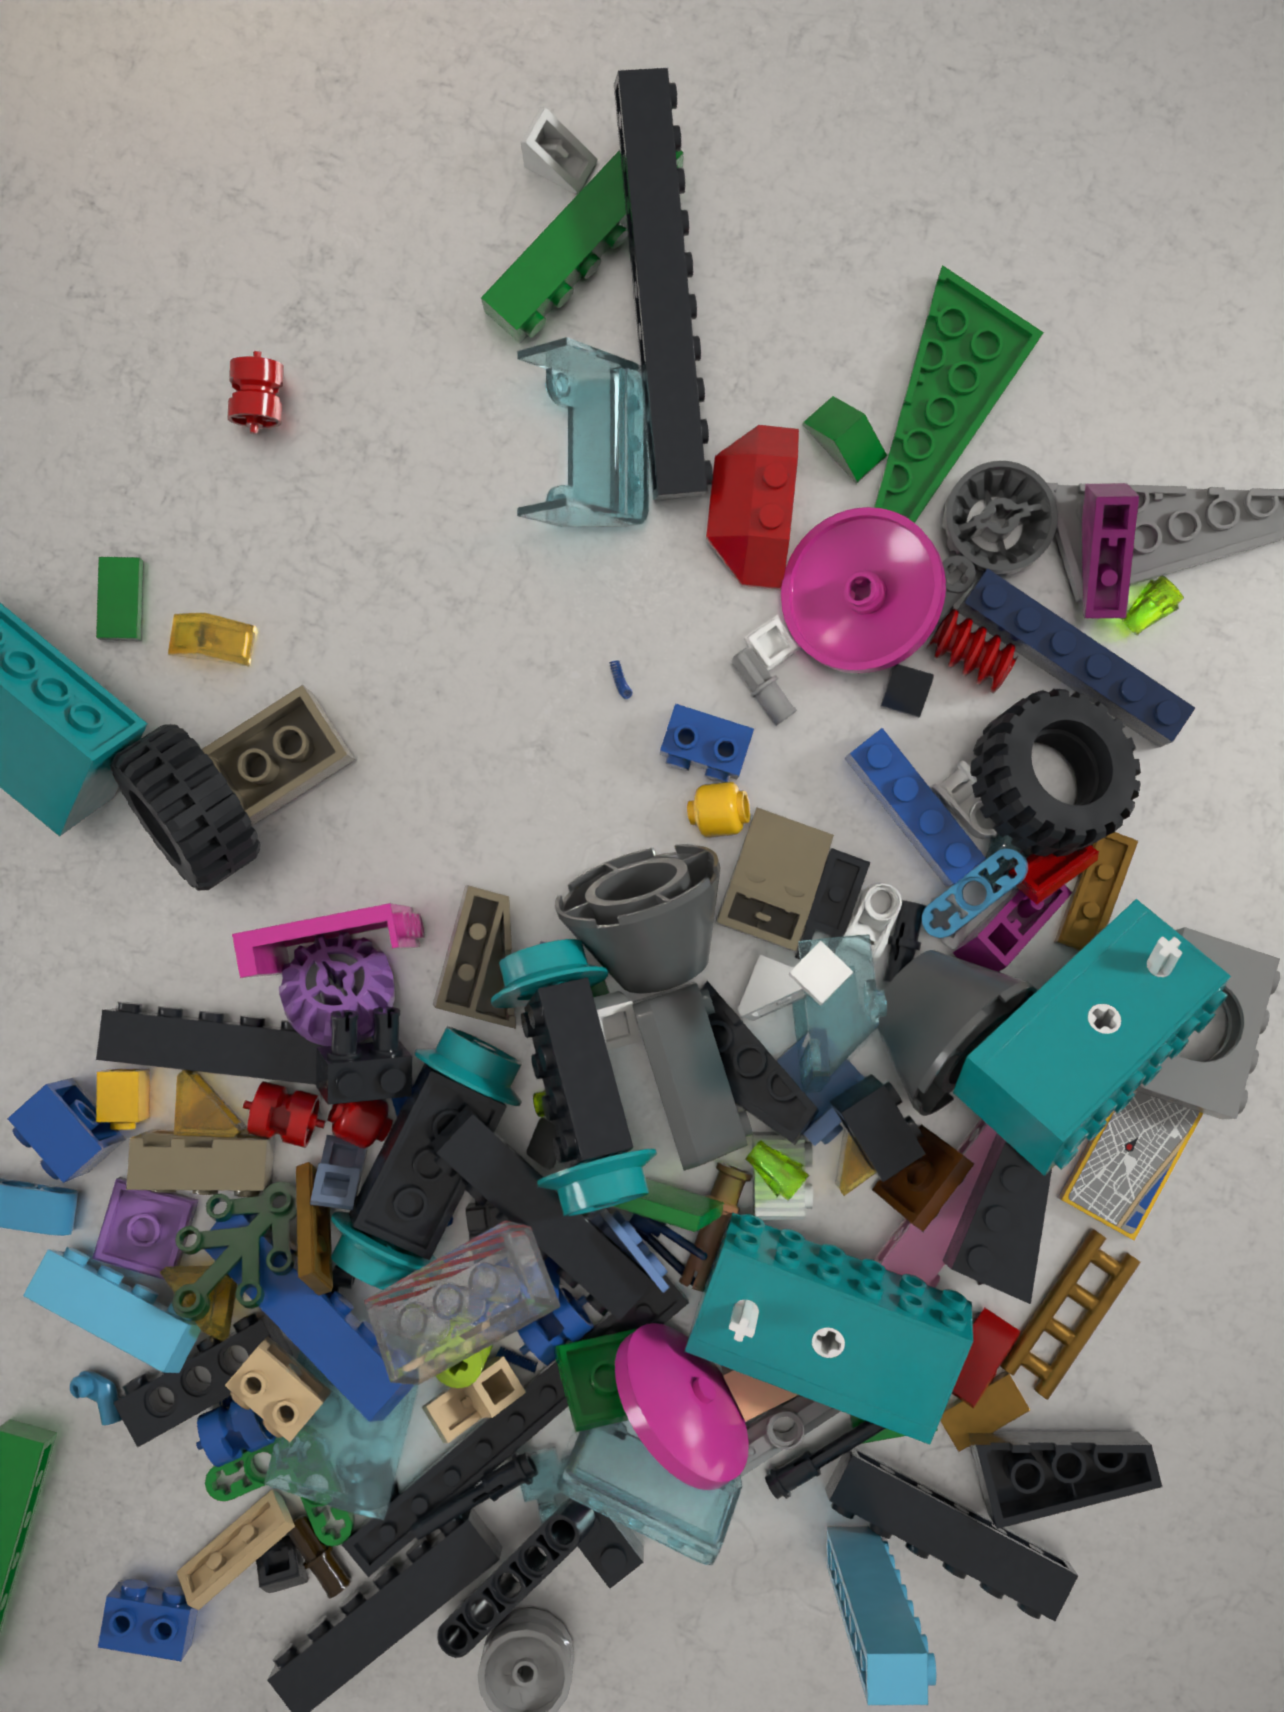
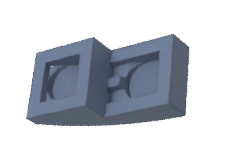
M327 1135L321 1163L318 1164L310 1205L353 1210L368 1148H359L336 1136Z

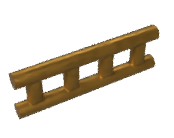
M1094 1229L1090 1231L1000 1365L1001 1368L1013 1376L1019 1367L1022 1366L1041 1380L1034 1390L1047 1400L1141 1263L1129 1253H1126L1119 1262L1101 1250L1100 1247L1107 1238ZM1090 1262L1110 1275V1278L1097 1297L1077 1283ZM1067 1297L1087 1310L1074 1331L1054 1318ZM1044 1331L1064 1344L1051 1365L1030 1352Z

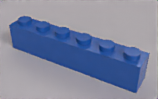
M258 1214L232 1216L225 1222H216L210 1230L247 1227ZM269 1229L260 1238V1286L264 1290L265 1297L259 1307L369 1422L384 1421L418 1382L409 1372L412 1369L411 1364L400 1353L394 1350L390 1353L380 1343L383 1338L381 1333L369 1322L363 1321L361 1323L351 1313L354 1309L353 1305L342 1294L335 1291L334 1293L328 1292L318 1296L298 1277V1258L294 1255L297 1248L291 1241L290 1252L295 1260L293 1269L286 1275L279 1276L274 1274L266 1264L267 1254L273 1249L272 1231ZM227 1247L204 1250L216 1260ZM278 1255L274 1259V1267H283L287 1262V1255ZM242 1259L228 1273L238 1285L242 1283ZM248 1288L245 1293L253 1300L257 1295V1288Z

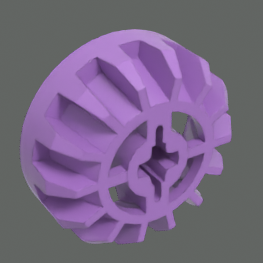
M339 932V938L326 939L324 934L315 936L314 944L307 948L302 945L298 946L294 950L292 962L284 964L282 968L283 979L281 986H279V995L285 1015L291 1026L302 1037L319 1045L331 1046V1013L333 1011L340 1010L341 1016H344V1010L358 1012L357 1043L374 1034L373 1009L382 1007L383 1013H385L386 1007H393L395 985L387 957L383 951L378 952L374 949L372 942L365 937L359 941L351 939L348 932ZM344 954L354 958L357 962L348 966L341 961H332L328 955ZM315 963L317 986L307 991L306 976L310 967ZM363 968L365 974L364 984L357 995L358 991L353 973ZM329 977L331 978L334 984H337L340 988L344 989L345 996L343 995L340 989H337L334 985L330 984ZM319 994L322 1003L316 1001L313 997Z

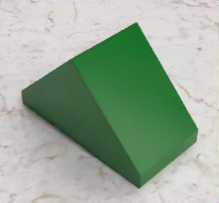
M834 396L826 401L802 424L856 484L887 457L866 415Z

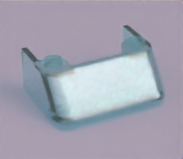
M568 337L517 351L518 360L546 369L545 387L547 394L555 404L568 409V486L559 485L552 487L547 494L546 502L517 508V516L558 527H629L642 524L649 512V451L640 365Z
M870 934L798 941L800 961L822 941L853 971V974L822 1006L805 990L804 998L792 1003L800 1078L804 1093L821 1092L867 1044L879 1026V1017L887 1016L885 992L876 988Z
M622 1422L576 1433L575 1429H573L561 1454L557 1479L558 1489L569 1498L705 1565H714L720 1553L743 1487L741 1475L716 1490H702L687 1485L669 1473L651 1455L640 1438L627 1432V1427Z

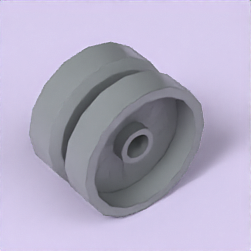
M534 1608L511 1611L487 1634L477 1675L480 1694L490 1711L558 1712L568 1697L574 1664L572 1639L563 1623L546 1611Z

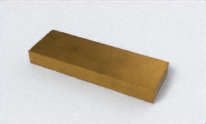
M1114 832L1091 845L1099 851L1098 861L1079 874L1054 942L1081 951L1108 925L1138 840Z
M310 1162L296 1166L298 1277L319 1296L331 1292L333 1288L330 1207L310 1205L317 1169Z

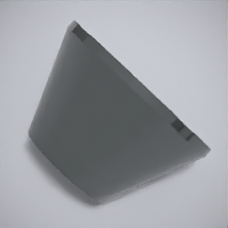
M679 844L674 846L676 852L656 855L654 848H649L607 861L588 870L567 885L569 893L564 899L560 895L555 900L557 915L563 924L578 940H581L583 946L607 969L608 973L625 991L645 994L679 986L700 974L706 968L709 961L720 877V863L717 854L713 850L699 845Z
M935 950L926 951L908 963L892 979L878 998L872 1011V1018L913 1108L920 1115L927 1116L951 1103L954 1097L949 1093L955 1088L967 1056L1038 990L1028 981Z

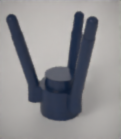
M635 1213L629 1220V1223L636 1229L635 1231L681 1276L685 1266L654 1236L658 1238L660 1234L664 1235L701 1260H706L708 1257L706 1252L666 1226L667 1223ZM693 1277V1279H692V1282H691V1285H692V1286H693L694 1281H695V1279H696L695 1277Z

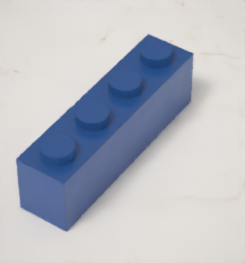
M883 728L844 758L945 886L954 885L986 860V857Z

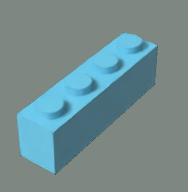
M66 1247L64 1252L47 1250L23 1295L24 1297L163 1373H180L203 1325L182 1319L174 1311L172 1302L167 1307L156 1301L159 1294L150 1288L140 1284H135L134 1288L122 1283L124 1275L104 1265H101L98 1270L87 1264L90 1257L74 1248Z

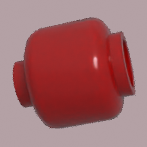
M385 1099L333 1104L327 1121L332 1123L333 1135L363 1149L370 1147L376 1140L383 1142L393 1123V1119L388 1117L389 1104Z

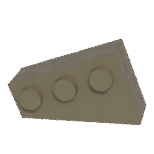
M465 885L433 1001L435 1008L516 1029L515 1008H495L491 1004V998L505 987L499 962L512 954L509 896Z
M149 1130L129 1139L126 1190H151L152 1192L159 1193L193 1190L192 1193L198 1195H215L220 1190L234 1191V1196L257 1197L260 1191H264L272 1184L275 1137L267 1139L250 1134Z

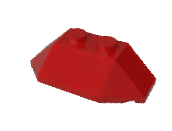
M757 425L715 455L706 539L735 575L734 577L741 586L781 590L790 541L798 464L799 429Z

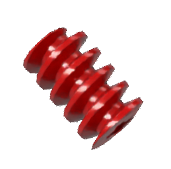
M954 608L942 620L925 649L935 644V659H939L947 652L950 653L948 667L950 668L963 661L962 675L965 677L973 670H978L976 680L978 685L988 678L993 679L990 692L994 694L1000 688L1018 656L1013 658L1015 645L1009 643L1000 650L1001 636L998 634L985 641L987 628L981 626L972 633L973 619L970 617L957 624L959 611Z

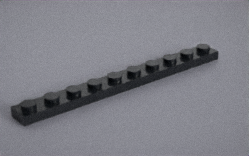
M665 1274L662 1278L670 1288L664 1293L654 1283L620 1321L611 1313H608L578 1341L638 1329L646 1324L656 1323L664 1325L689 1303V1299L673 1280ZM556 1360L523 1386L526 1391L524 1395L493 1418L483 1420L352 1532L349 1538L342 1543L344 1549L368 1578L415 1538L411 1524L474 1488L481 1482L483 1475H487L495 1470L568 1407Z

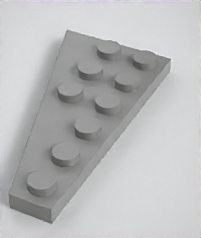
M1047 483L1057 504L1058 522L1055 537L1075 600L1078 602L1083 600L1082 516L1085 484L1058 485V483ZM1129 485L1139 495L1130 586L1284 540V489L1252 488L1250 490H1225V487L1188 489L1187 486Z

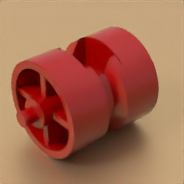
M254 351L253 356L231 359L229 369V381L236 392L232 393V397L228 399L227 419L231 423L250 427L251 434H258V428L278 427L282 423V403L275 394L279 392V388L283 387L284 365L278 361L261 357L262 352Z
M262 1081L253 1101L245 1100L243 1104L244 1109L250 1110L247 1125L248 1134L267 1139L280 1135L283 1143L306 1148L316 1127L323 1129L325 1127L326 1120L319 1119L321 1096L301 1090L288 1094L286 1086Z

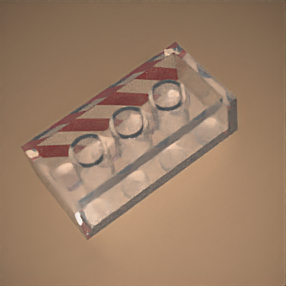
M506 1220L364 1300L390 1383L419 1385L561 1307L531 1226Z

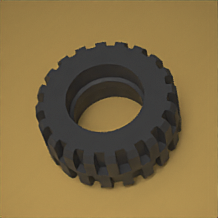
M1053 689L1050 692L1041 690L1032 693L1025 699L1022 698L990 722L983 730V736L975 744L973 752L978 757L971 761L970 774L977 778V782L972 784L974 797H980L983 806L979 809L985 819L990 817L996 824L993 829L1002 838L1008 835L1012 838L1011 844L1022 851L1032 847L1031 852L1034 855L1044 857L1050 854L1060 857L1067 856L1075 851L1079 852L1114 833L1123 825V820L1130 817L1135 808L1133 799L1139 796L1141 786L1140 781L1136 780V776L1141 773L1139 759H1134L1133 755L1136 746L1132 737L1127 739L1122 731L1125 726L1118 717L1113 719L1108 714L1110 709L1099 701L1095 704L1089 702L1090 697L1076 691L1070 696L1069 691L1066 689ZM1034 742L1056 749L1072 766L1078 783V796L1075 805L1057 800L1038 781L1032 765V747Z
M175 724L162 725L114 756L110 768L121 793L128 801V805L133 813L136 814L141 825L153 839L158 849L162 851L168 862L184 880H187L191 887L198 891L210 890L257 858L261 846L257 839V832L252 827L247 812L244 811L240 800L231 790L227 780L215 767L210 757L202 751L200 745L193 738H190L183 728H179Z

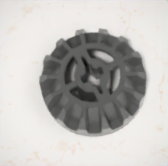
M991 461L971 469L957 482L945 502L946 506L942 519V529L946 531L948 538L947 546L950 551L954 550L957 555L968 558L978 570L985 572L988 568L995 574L1006 573L1008 576L1032 565L1046 551L1056 532L1058 511L1056 500L1050 487L1034 470L1012 461ZM984 499L986 506L984 510L967 522L971 508L977 502ZM995 514L997 519L1004 518L1007 522L1001 527L999 522L992 523L989 520ZM1022 525V533L1015 545L1006 550L1003 540L1017 526ZM980 536L985 541L996 543L999 552L984 550L971 538Z

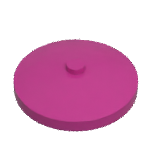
M873 507L845 510L823 520L811 529L790 556L781 586V604L784 619L798 645L807 654L827 667L842 672L858 674L881 671L899 664L910 657L925 643L933 632L942 613L945 601V571L940 555L932 541L922 529L905 516L887 509Z
M652 1323L643 1325L621 1342L616 1353L615 1378L625 1413L641 1442L669 1473L697 1489H719L738 1477L747 1463L749 1449L748 1434L741 1411L722 1372L716 1364L685 1352L688 1341L686 1335L663 1324Z

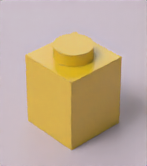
M106 1069L97 1072L96 1122H110V1129L128 1130L135 1129L136 1122L149 1118L150 1069Z

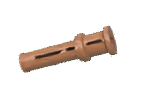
M717 1162L716 1169L719 1171L710 1195H705V1197L724 1202L722 1216L700 1229L694 1243L698 1248L706 1252L708 1257L706 1260H701L690 1253L682 1277L679 1279V1283L688 1287L692 1282L695 1271H697L692 1289L701 1292L705 1290V1284L732 1213L738 1214L740 1211L737 1204L746 1182L751 1181L753 1176L744 1170L722 1162Z

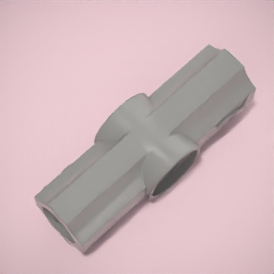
M800 1395L766 1411L763 1416L746 1426L749 1449L747 1463L740 1474L741 1477L783 1449L796 1447L802 1441L804 1435L841 1411ZM781 1417H789L795 1421L794 1427L787 1433H779L773 1429L774 1423Z

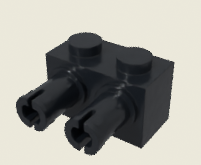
M382 1007L373 1009V1042L357 1043L358 1012L344 1010V1016H341L340 1010L331 1013V1046L316 1047V1088L328 1105L412 1096V1055L399 1041L400 1009L386 1007L385 1013H383Z

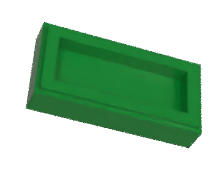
M99 557L97 639L141 641L143 560L140 557Z

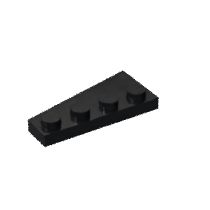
M707 980L701 990L708 988L715 1013L709 1014L708 1018L735 1103L793 1145H796L818 1114V1108Z

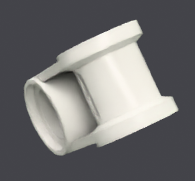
M960 761L957 764V770L940 785L935 783L930 788L947 810L959 820L971 835L980 839L990 838L997 834V832L993 828L984 829L976 822V812L983 806L981 798H975L972 784L977 782V778L971 776V766L965 761ZM964 782V786L956 793H952L955 787Z
M884 883L868 886L862 893L850 918L846 932L842 939L839 940L837 947L842 950L847 947L869 957V962L875 965L885 949L890 931L901 909L902 899L898 890L892 885ZM878 890H885L891 897V906L886 912L878 914L871 907V897ZM856 935H861L871 940L872 943L868 944L860 939H857Z

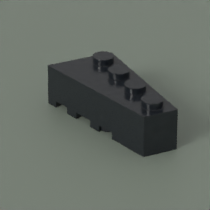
M997 1133L942 1261L951 1270L1031 1304L1052 1169L1044 1176Z
M995 1431L993 1433H968L987 1513L997 1529L1162 1487L1152 1445L1139 1432Z

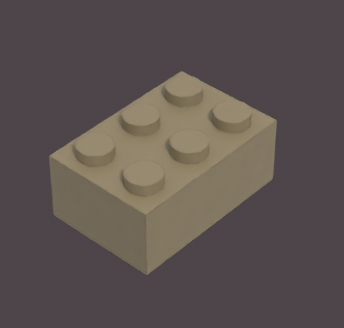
M304 685L296 688L202 749L213 761L218 771L222 773L228 782L227 784L240 800V804L244 811L247 812L252 826L355 760L313 693Z

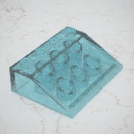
M380 1332L383 1337L380 1343L390 1353L393 1350L400 1353L411 1364L412 1369L409 1372L418 1382L384 1421L369 1422L300 1350L297 1361L332 1392L291 1442L284 1437H276L264 1485L339 1510L385 1520L431 1344Z

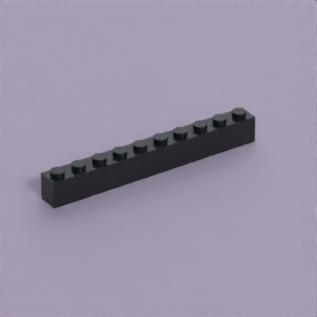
M668 68L618 70L614 82V95L653 500L698 497L707 492V485H712L713 474L711 461L704 460L703 444H708L709 430L707 420L700 417L699 403L705 400V387L703 378L697 377L695 361H700L701 344L699 336H693L692 320L697 318V301L695 294H689L688 278L693 276V258L691 252H685L684 236L689 235V216L687 210H681L680 194L685 193V173L683 167L677 168L676 152L681 151L680 126L673 125L672 109H677V87L675 82L669 83Z

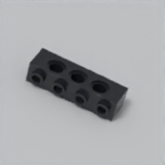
M253 1312L233 1324L235 1331L221 1338L219 1332L198 1343L196 1347L199 1352L186 1359L180 1373L161 1372L150 1379L144 1373L122 1386L125 1393L114 1402V1405L137 1448L231 1396V1391L225 1384L243 1364L236 1362L232 1358L231 1346L238 1345L243 1347L249 1357L265 1338L269 1336L293 1357L294 1354L280 1328L266 1314L258 1318L256 1313ZM196 1366H202L210 1372L211 1383L204 1384L196 1379L194 1374ZM159 1387H166L171 1390L174 1395V1404H166L161 1401L158 1396Z

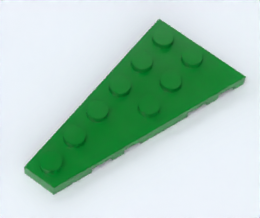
M943 265L938 275L874 508L896 512L914 523L1044 333Z

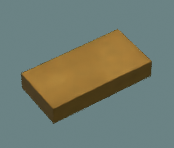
M1005 1371L993 1378L974 1409L962 1400L957 1399L946 1406L940 1421L956 1449L960 1452L971 1446L968 1433H993L1029 1412L1030 1408L1010 1374Z

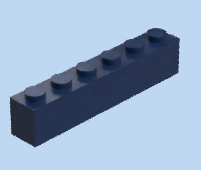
M988 568L978 578L957 609L959 614L965 618H972L973 623L977 626H985L987 632L992 636L1000 635L1001 642L1004 644L1013 643L1017 653L1074 691L1088 695L1090 702L1093 704L1098 701L1110 709L1108 714L1114 718L1118 717L1123 724L1157 747L1172 743L1195 710L1194 706Z

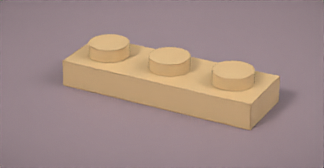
M271 1489L176 1572L188 1606L200 1610L295 1527L282 1494Z

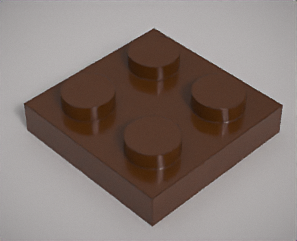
M921 1124L919 1129L923 1137L918 1142L926 1154L886 1181L882 1182L879 1179L872 1191L910 1223L924 1232L931 1221L937 1217L940 1209L955 1189L964 1181L974 1163Z

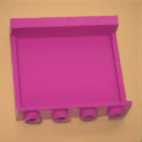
M388 903L234 933L232 937L240 978L282 974L284 964L290 963L287 947L315 942V936L324 934L326 939L339 937V932H348L351 935L388 927L392 948L420 947L419 938L425 937L421 914H415L413 907Z

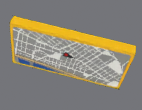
M1137 1091L1133 1092L1135 1096L1120 1113L1117 1114L1113 1111L1106 1119L1107 1124L1093 1140L1088 1142L1058 1197L1134 1241L1203 1115L1201 1112Z

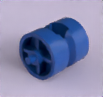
M559 1284L558 1304L516 1328L524 1342V1345L519 1348L521 1353L526 1355L531 1351L543 1364L549 1366L556 1360L554 1354L555 1346L564 1345L568 1340L577 1342L593 1329V1322L584 1308V1305L587 1303L586 1296L583 1294L577 1299L563 1285Z
M234 1400L230 1403V1409L221 1405L199 1415L197 1418L200 1441L196 1442L198 1450L204 1449L208 1459L215 1467H221L241 1458L243 1449L252 1453L275 1442L276 1436L265 1428L263 1419L252 1409H244Z

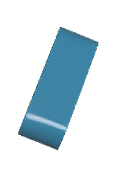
M0 1178V1228L57 1236L71 1235L79 1192L64 1187Z

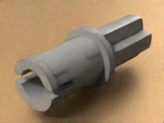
M745 648L733 657L732 664L752 690L750 696L758 698L774 720L776 726L797 711L776 683L779 678L776 675L771 676L752 648Z

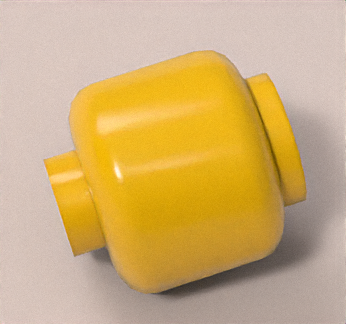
M734 782L705 784L698 787L694 800L688 801L687 804L689 822L691 825H697L700 833L707 838L738 834L743 829L744 823H749L750 805L747 792L745 790L740 791Z

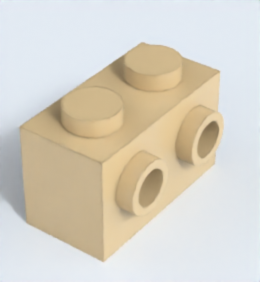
M269 1336L265 1338L225 1384L231 1391L232 1399L239 1406L247 1410L252 1409L263 1419V1425L271 1434L278 1438L284 1437L289 1442L292 1441L332 1392Z

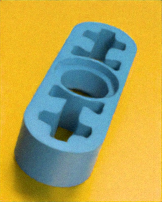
M1001 849L932 901L922 914V924L927 933L937 938H944L955 934L1021 883L1028 872V863L1024 855L1014 849ZM1002 857L1007 860L1017 859L1019 864L1014 868L1017 876L1012 879L1011 876L1005 875L998 879L996 883L1002 889L996 893L991 881L981 875V872L987 868L989 875L995 874L1002 867L999 862ZM971 881H978L986 888V899L978 906L970 905L963 897L964 887ZM954 894L957 904L967 911L968 915L963 918L961 912L957 911L948 919L951 925L949 929H946L944 926L935 928L932 924L936 919L933 911L936 908L941 912L947 911L955 905L948 900Z

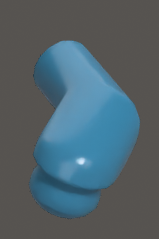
M94 1371L80 1372L78 1376L71 1380L70 1392L75 1398L87 1397L97 1402L102 1425H110L122 1420L114 1405V1402L118 1399L114 1382Z

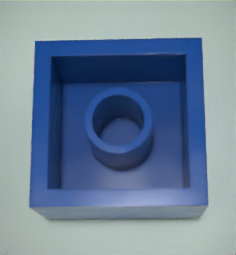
M73 1078L45 1084L7 1118L14 1126L12 1131L17 1140L28 1148L32 1147L42 1158L40 1164L44 1171L53 1179H60L63 1183L89 1173L126 1140L118 1130L110 1129V1122H96V1104Z

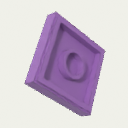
M123 1177L116 1178L92 1259L169 1282L174 1281L183 1252L176 1245L175 1238L180 1229L191 1226L199 1200L174 1192L159 1193L152 1192L151 1190H126L127 1179ZM186 1236L185 1239H184V1242H183L184 1247H185V1245H186V1241H187L188 1236Z

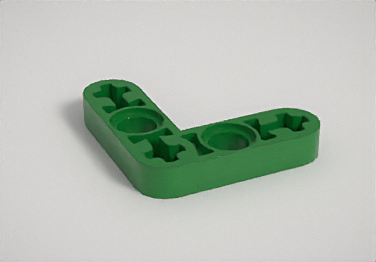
M304 1425L291 1442L284 1437H276L274 1443L252 1453L244 1449L241 1458L221 1467L213 1465L206 1475L205 1487L208 1494L217 1501L225 1502L291 1474L314 1532L322 1543L328 1546L341 1545L349 1538L354 1529V1512L319 1431L312 1426ZM298 1437H301L303 1442L311 1441L312 1446L307 1456H305L302 1450L294 1452L286 1459L289 1465H285L284 1452L295 1446ZM266 1452L272 1455L276 1464L275 1470L267 1474L257 1471L253 1463L256 1454ZM242 1466L244 1467L245 1474L233 1481L230 1485L231 1489L226 1484L219 1485L217 1483L221 1470L228 1476L239 1472ZM316 1474L325 1476L330 1483V1491L322 1496L311 1493L307 1484L311 1476ZM333 1498L337 1502H334L330 1508L335 1520L343 1519L345 1522L340 1529V1533H337L335 1528L327 1529L325 1526L330 1519V1514L325 1505ZM325 1506L322 1510L318 1511L317 1507Z

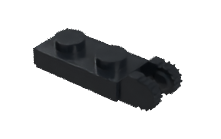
M833 848L830 849L805 929L795 953V958L802 960L809 953L815 930L829 935L825 945L835 954L839 940L845 934L870 866L869 861Z

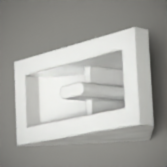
M546 107L539 108L521 141L525 168L575 194H579L598 160Z
M759 955L738 1011L741 1017L755 1021L810 995L788 975L793 967Z

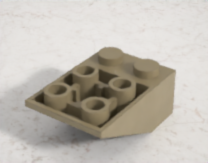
M756 807L715 923L785 949L796 951L815 898L834 835Z

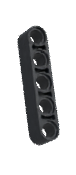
M579 1498L568 1499L542 1523L441 1624L438 1629L437 1639L442 1651L454 1658L463 1657L496 1627L591 1532L595 1524V1515L591 1506ZM565 1521H568L573 1526L574 1530L570 1529L566 1525ZM538 1547L541 1548V1549L545 1552V1554H546L547 1556H544V1555L540 1552V1550L538 1549Z

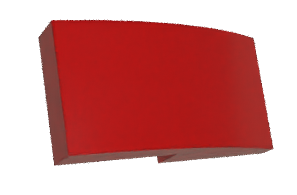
M984 1307L973 1324V1343L952 1394L974 1409L995 1377L997 1369L1018 1339L1021 1331Z

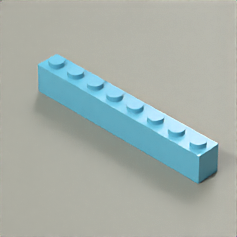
M868 1526L827 1527V1569L867 1705H928V1686L936 1685L934 1653H929L926 1634H921L919 1617H914L913 1602L908 1600L906 1585L901 1584L900 1570L895 1569L894 1555L889 1554L888 1541H882L881 1536L873 1532Z

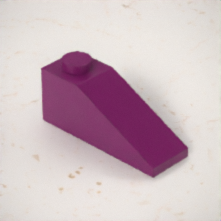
M1127 483L1085 484L1082 516L1084 618H1126L1139 495Z
M1063 885L1036 905L1022 891L1016 888L952 953L956 958L1000 972L1013 961L1073 892L1066 885Z

